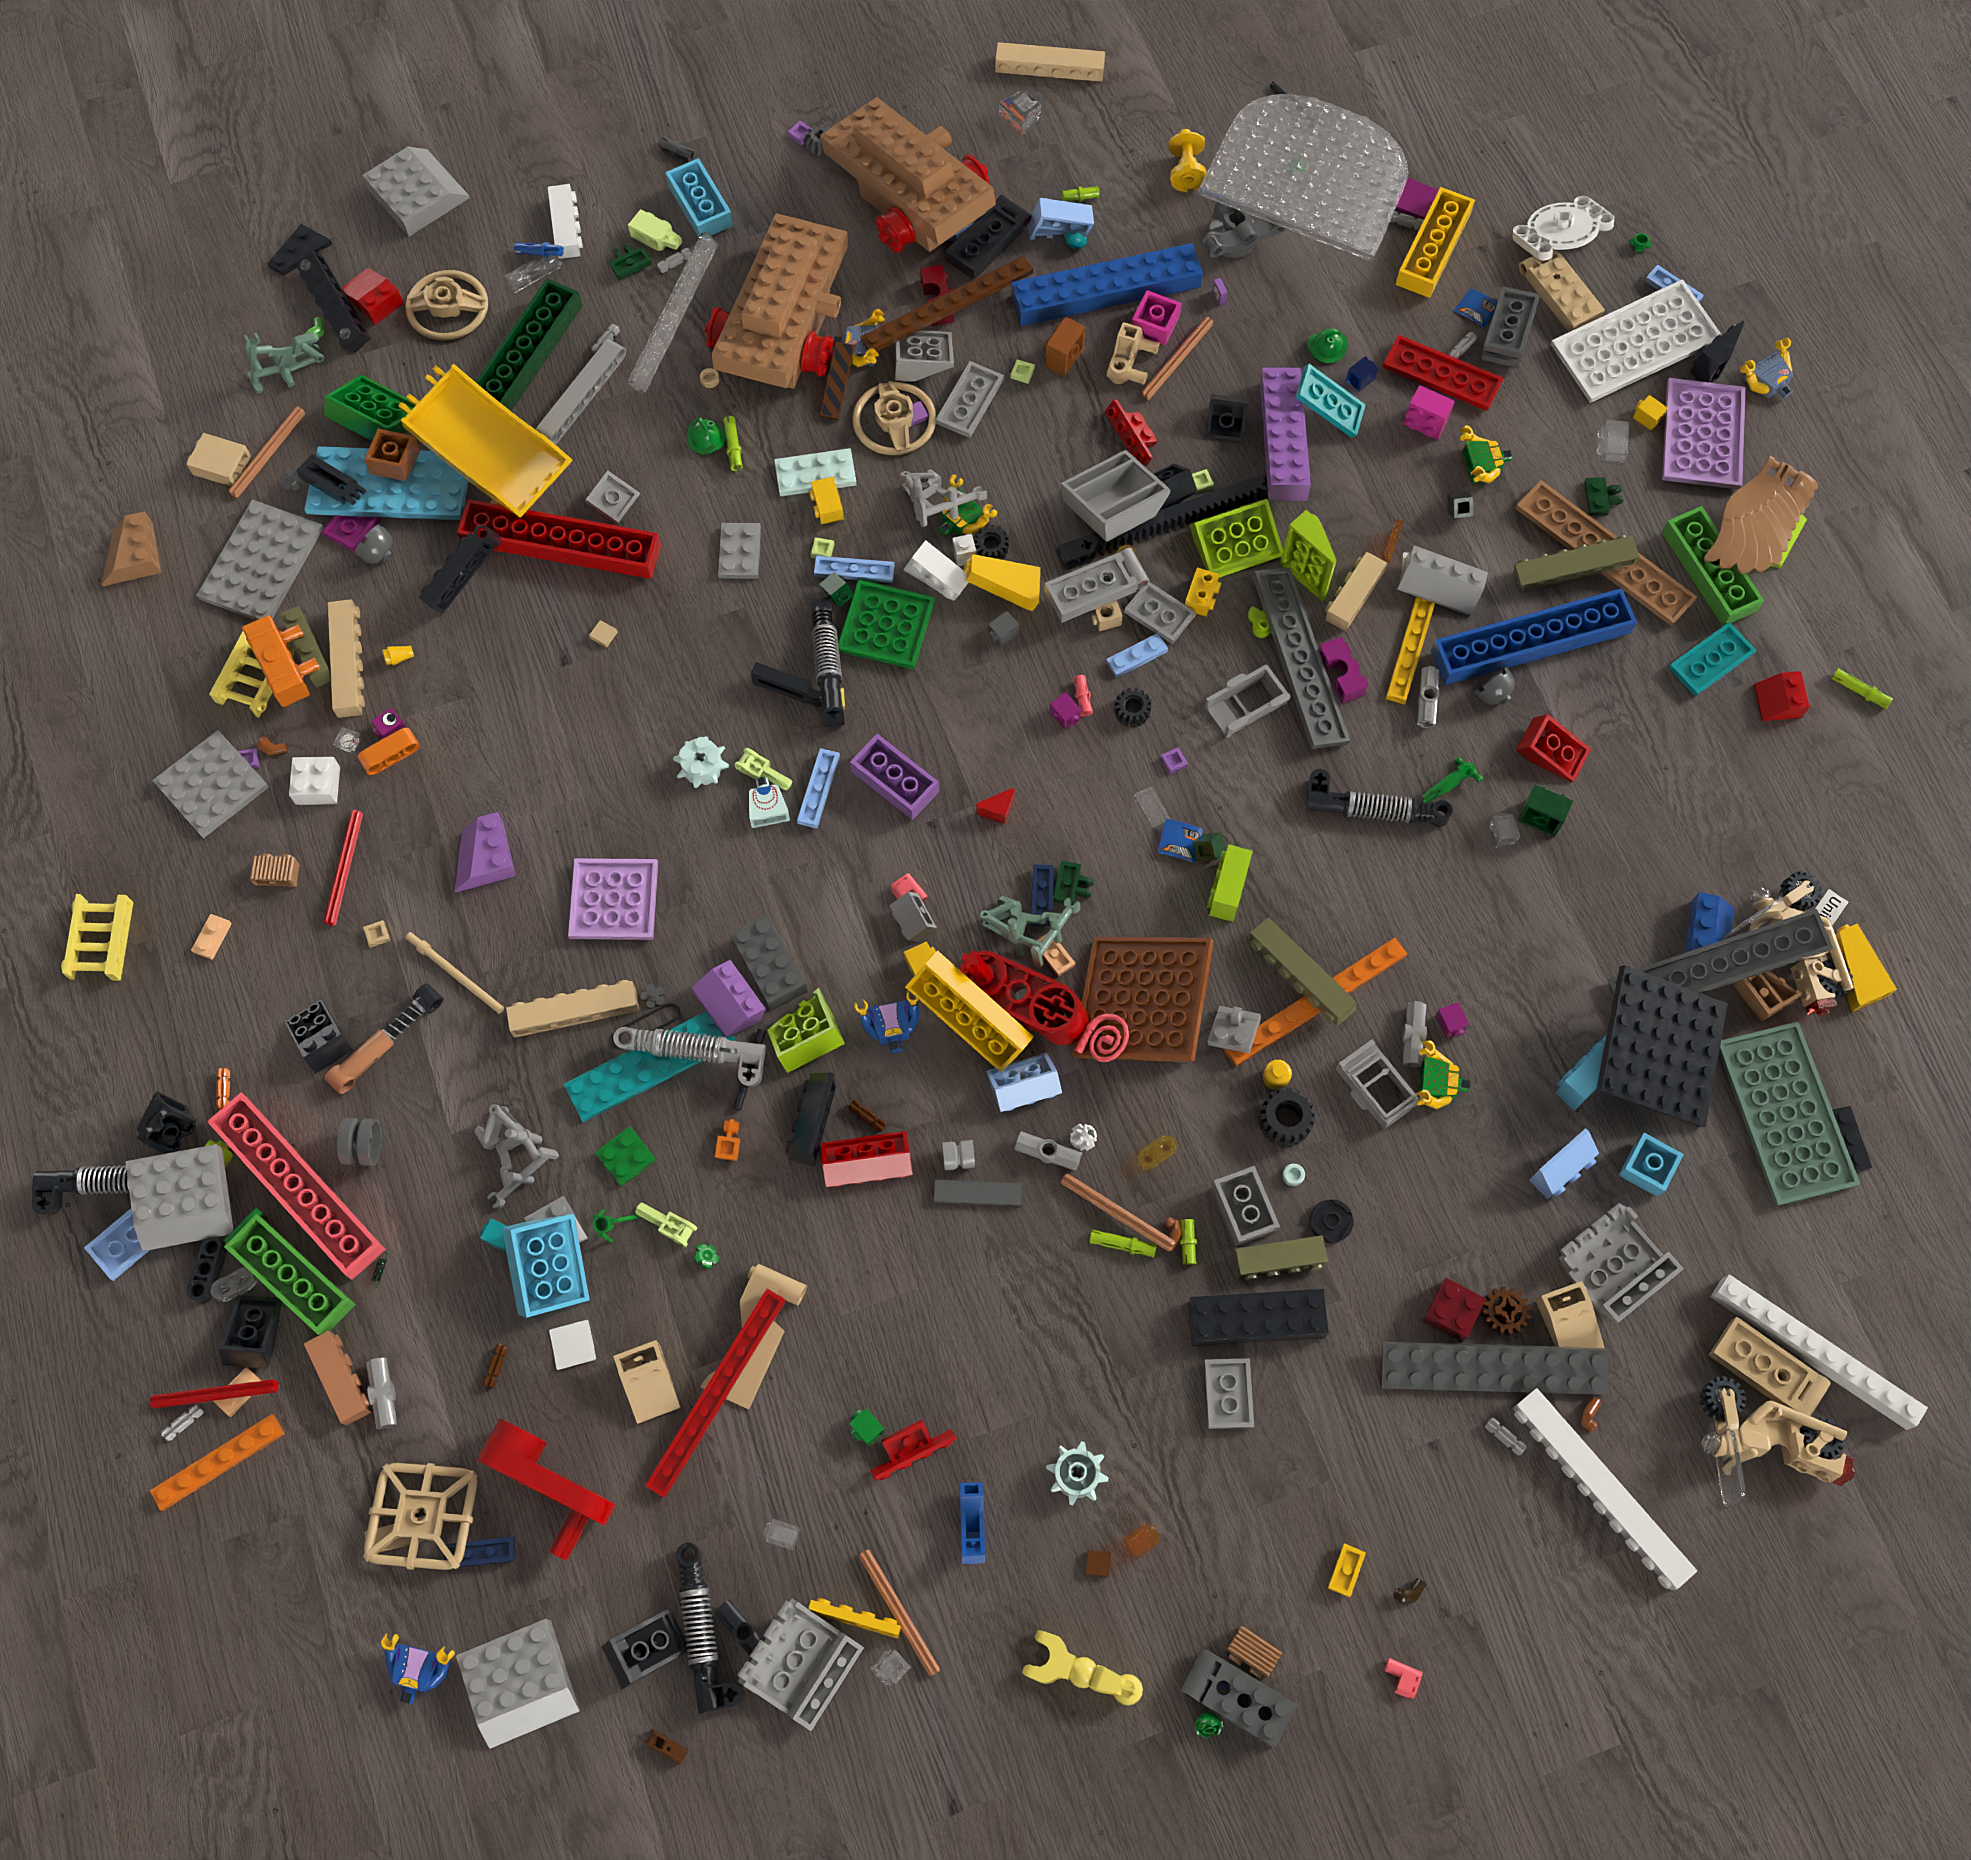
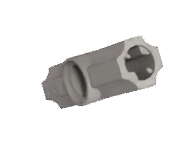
M1432 666L1421 669L1420 692L1417 700V725L1421 726V728L1434 727L1436 724L1439 669ZM1425 695L1430 696L1432 699L1426 698Z
M1414 1001L1407 1003L1406 1024H1404L1402 1032V1043H1404L1402 1065L1410 1068L1422 1066L1423 1055L1419 1053V1050L1423 1049L1422 1042L1426 1041L1427 1027L1425 1026L1426 1004Z
M1022 1131L1018 1136L1015 1146L1016 1151L1039 1158L1044 1163H1053L1073 1171L1077 1170L1082 1156V1152L1059 1145L1051 1139L1044 1140ZM1047 1147L1052 1148L1054 1153L1052 1155H1045L1043 1149Z
M387 1358L371 1359L366 1362L370 1384L367 1391L370 1404L373 1406L376 1429L391 1428L397 1425L394 1407L396 1394L393 1382L390 1381Z

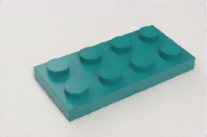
M1311 364L1304 366L1295 398L1351 438L1357 436L1365 404Z
M1729 622L1670 664L1668 668L1696 697L1753 656L1757 650Z

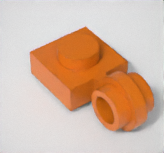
M730 1119L724 1123V1133L727 1134V1137L718 1136L715 1152L716 1159L738 1160L741 1140L740 1138H733V1135H737L739 1131V1122H735V1119Z

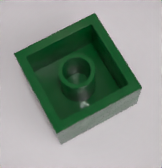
M1534 784L1524 802L1517 821L1555 837L1565 822L1574 800L1569 799L1564 794L1552 792L1545 786Z

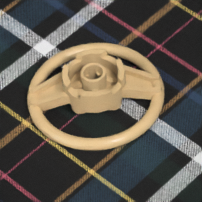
M443 270L425 276L414 285L406 300V315L411 326L421 335L440 341L455 340L470 334L482 323L488 310V296L482 284L475 277L456 270ZM452 278L467 281L476 288L479 295L461 289ZM429 309L432 316L443 318L457 317L460 315V310L478 313L469 325L450 333L430 331L421 326L414 316L415 311Z
M888 381V383H879V385L869 389L860 397L855 405L852 421L857 437L865 446L885 455H903L919 449L930 439L936 426V411L931 399L919 388L907 383ZM898 390L914 394L921 399L928 410L929 422L927 429L912 444L909 443L908 430L913 419L912 401L908 395L906 397L900 394ZM880 393V398L875 402V419L884 432H889L894 448L884 447L870 440L863 432L860 424L862 408L871 397Z

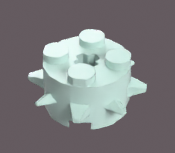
M706 736L689 742L685 741V745L680 750L679 755L673 758L682 768L677 777H685L694 784V788H698L700 784L718 783L717 778L720 776V771L729 768V764L722 761L720 756L725 747L717 748Z
M1082 1441L1077 1449L1067 1451L1062 1446L1058 1447L1060 1458L1057 1463L1046 1466V1469L1054 1474L1055 1484L1050 1489L1051 1492L1061 1490L1069 1497L1070 1505H1074L1077 1498L1085 1496L1095 1501L1094 1489L1097 1484L1108 1482V1477L1100 1472L1099 1463L1104 1458L1103 1454L1094 1456L1091 1452L1086 1451L1085 1442ZM1074 1468L1077 1471H1083L1081 1473L1082 1478L1079 1479L1072 1476Z

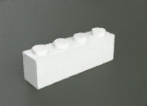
M570 184L548 187L554 243L564 247V254L558 256V259L580 256V248H583L581 236L578 237L581 229L579 221H576V218H579L578 208L574 206V203H577L576 193L571 190Z

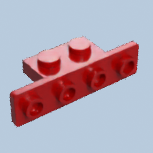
M1113 399L1106 408L1105 414L1130 454L1146 467L1153 458L1147 447H1154L1158 441L1140 412L1125 413L1118 400Z
M921 1419L881 1440L890 1460L870 1471L875 1481L878 1479L884 1480L890 1477L892 1472L908 1468L912 1465L913 1461L919 1458L925 1459L939 1448L949 1447L957 1439L952 1429H949L931 1438Z

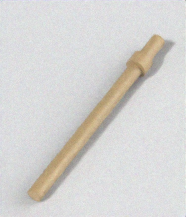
M411 932L406 935L405 939L412 943L419 953L428 956L494 1011L500 1014L504 1010L501 1004L432 950L431 945L425 940L421 941Z

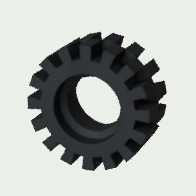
M986 525L984 530L980 528L979 533L976 532L974 537L976 555L1000 560L1002 557L1004 559L1009 550L1008 534L1006 535V531L1004 529L1001 531L999 526L995 529V525H991V528H988V525ZM996 540L999 545L994 549H989L984 546V542Z
M1128 688L1127 692L1125 690L1121 691V694H1118L1115 701L1114 709L1116 712L1115 716L1119 718V722L1122 724L1124 721L1125 726L1131 723V727H1135L1136 723L1138 726H1141L1142 721L1145 723L1147 718L1150 717L1152 706L1149 695H1144V690L1142 689L1138 692V688H1134V691L1131 688ZM1128 702H1136L1140 705L1141 709L1139 712L1131 713L1126 710L1125 705Z

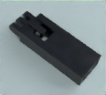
M313 454L296 470L300 479L343 505L346 502L354 505L356 503L355 499L359 500L361 498L359 493L364 495L367 492L355 479Z
M758 662L755 663L751 671L754 685L806 704L809 703L817 707L822 706L821 692L812 688V682Z

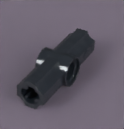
M730 1599L714 1612L734 1637L735 1641L741 1645L749 1656L759 1641H764ZM742 1626H747L750 1629V1636L746 1640H741L738 1636V1630Z

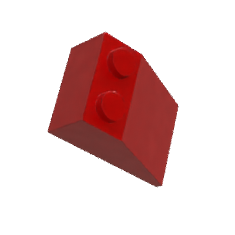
M370 268L365 269L342 286L349 301L374 325L404 304L399 290L387 278Z
M1549 714L1533 717L1516 751L1531 763L1570 782H1574L1591 748Z

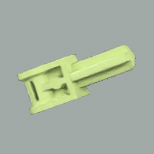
M749 748L744 749L743 756L739 762L737 761L734 764L737 770L755 780L766 777L768 781L784 790H788L792 785L791 779L770 768L769 760Z
M640 1203L636 1208L635 1213L638 1216L659 1226L658 1231L660 1234L681 1246L687 1247L689 1237L693 1231L697 1230L694 1224L670 1211L666 1216L644 1203Z

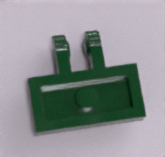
M628 243L623 244L624 251L627 254L622 256L620 251L614 248L613 253L617 259L609 262L618 280L652 265L651 259L643 247L632 251Z
M1605 477L1585 479L1584 485L1589 516L1608 515L1610 512L1609 505H1619L1624 502L1623 496L1613 495L1622 491L1621 485L1606 486Z
M1061 861L1053 901L1064 903L1067 898H1070L1071 905H1074L1075 895L1085 898L1092 897L1093 892L1090 889L1080 888L1077 885L1080 883L1093 886L1095 884L1094 878L1080 875L1081 864Z

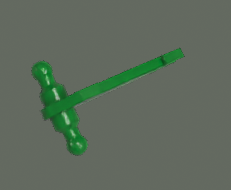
M1457 757L1455 759V764L1459 765L1457 770L1446 776L1433 788H1430L1422 796L1424 798L1423 801L1425 804L1426 802L1433 801L1435 798L1459 785L1467 777L1474 778L1476 782H1481L1483 777L1477 773L1473 763L1464 762L1462 758Z

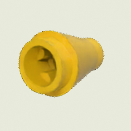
M411 645L387 647V649L382 650L386 665L394 666L414 657Z

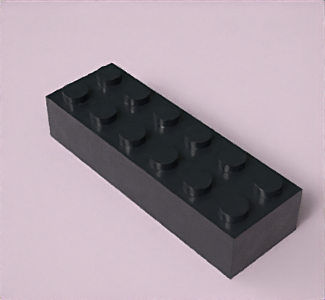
M1324 1289L1190 1297L1188 1301L1192 1346L1326 1338L1329 1334Z

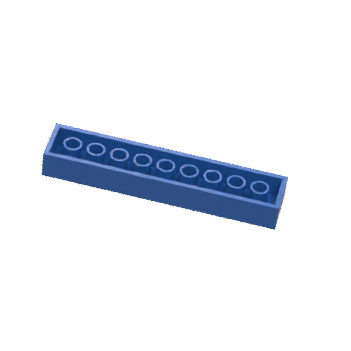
M1193 243L1013 281L1011 282V297L1020 326L1139 301L1143 299L1147 290L1162 296L1201 287L1203 272Z
M1621 588L1436 639L1431 648V654L1439 669L1444 685L1502 670L1501 668L1505 666L1509 668L1631 634L1637 621Z

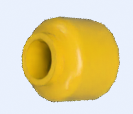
M1282 1060L1269 1062L1263 1072V1081L1272 1090L1284 1089L1292 1077L1290 1066Z

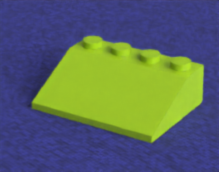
M1268 499L1189 524L1194 543L1206 570L1220 574L1219 578L1282 557L1283 548Z
M1305 510L1289 525L1280 565L1283 568H1290L1293 577L1323 602L1326 599L1337 560L1318 517Z

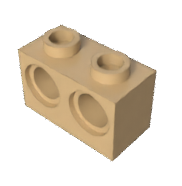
M1117 600L1091 610L1092 623L1097 625L1099 632L1122 625V613Z

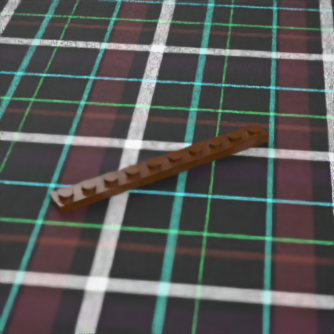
M1023 255L860 336L861 342L867 351L874 348L877 352L1011 285V282L1021 280L1033 274V268Z

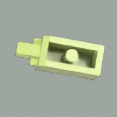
M640 209L628 224L632 238L657 251L664 250L665 247L676 250L682 243V238L672 231V227L667 221L658 219L650 212Z

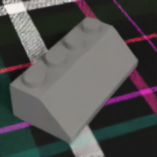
M1414 545L1406 556L1397 590L1472 616L1484 590L1488 572Z

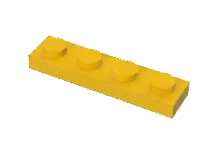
M817 1598V1601L811 1600L808 1609L818 1616L899 1638L901 1626L897 1625L898 1621L894 1619L884 1618L882 1621L876 1619L875 1614L862 1611L861 1614L852 1612L853 1608L849 1606L839 1605V1608L830 1605V1601Z

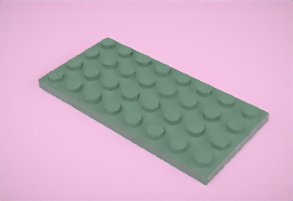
M1799 1022L1721 1040L1719 1055L1775 1207L1860 1185Z

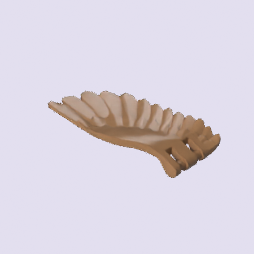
M1769 456L1760 473L1737 490L1725 504L1719 536L1703 560L1705 562H1713L1720 559L1718 566L1722 569H1731L1737 564V571L1741 574H1747L1752 569L1762 573L1769 568L1770 564L1777 566L1782 561V552H1786L1788 549V541L1792 538V530L1796 529V522L1800 521V515L1804 513L1805 508L1810 504V499L1814 497V490L1818 489L1817 482L1801 470L1798 472L1792 466L1784 462L1779 463L1775 461L1774 457ZM1770 468L1776 470L1773 477L1767 474ZM1788 476L1794 479L1791 486L1785 484Z

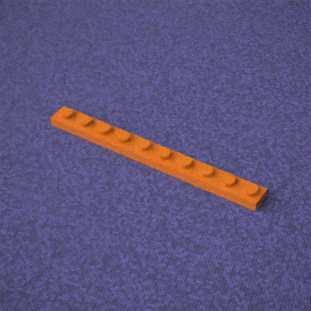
M1393 938L1332 979L1350 994L1405 958L1407 952L1397 939ZM1304 996L1259 1025L1250 1054L1224 1049V1052L1235 1067H1237L1321 1011L1318 1008L1312 1007L1308 1002V998Z

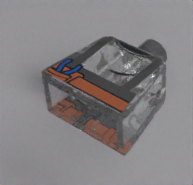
M1021 90L999 102V114L1023 135L1040 118V104L1044 102V97L1040 92L1031 96L1026 90Z

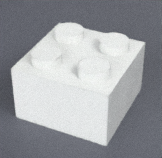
M292 758L289 796L296 805L337 804L340 766L335 758Z

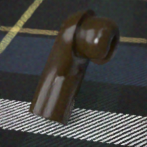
M1416 1578L1411 1589L1403 1590L1402 1588H1397L1393 1594L1394 1599L1398 1600L1401 1604L1414 1603L1419 1599L1427 1584L1421 1579Z

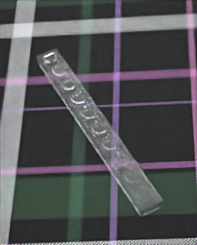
M707 232L701 233L627 381L640 394L646 393L719 245Z

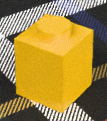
M1649 395L1644 401L1641 399L1634 408L1636 412L1633 418L1652 431L1663 419L1668 408Z

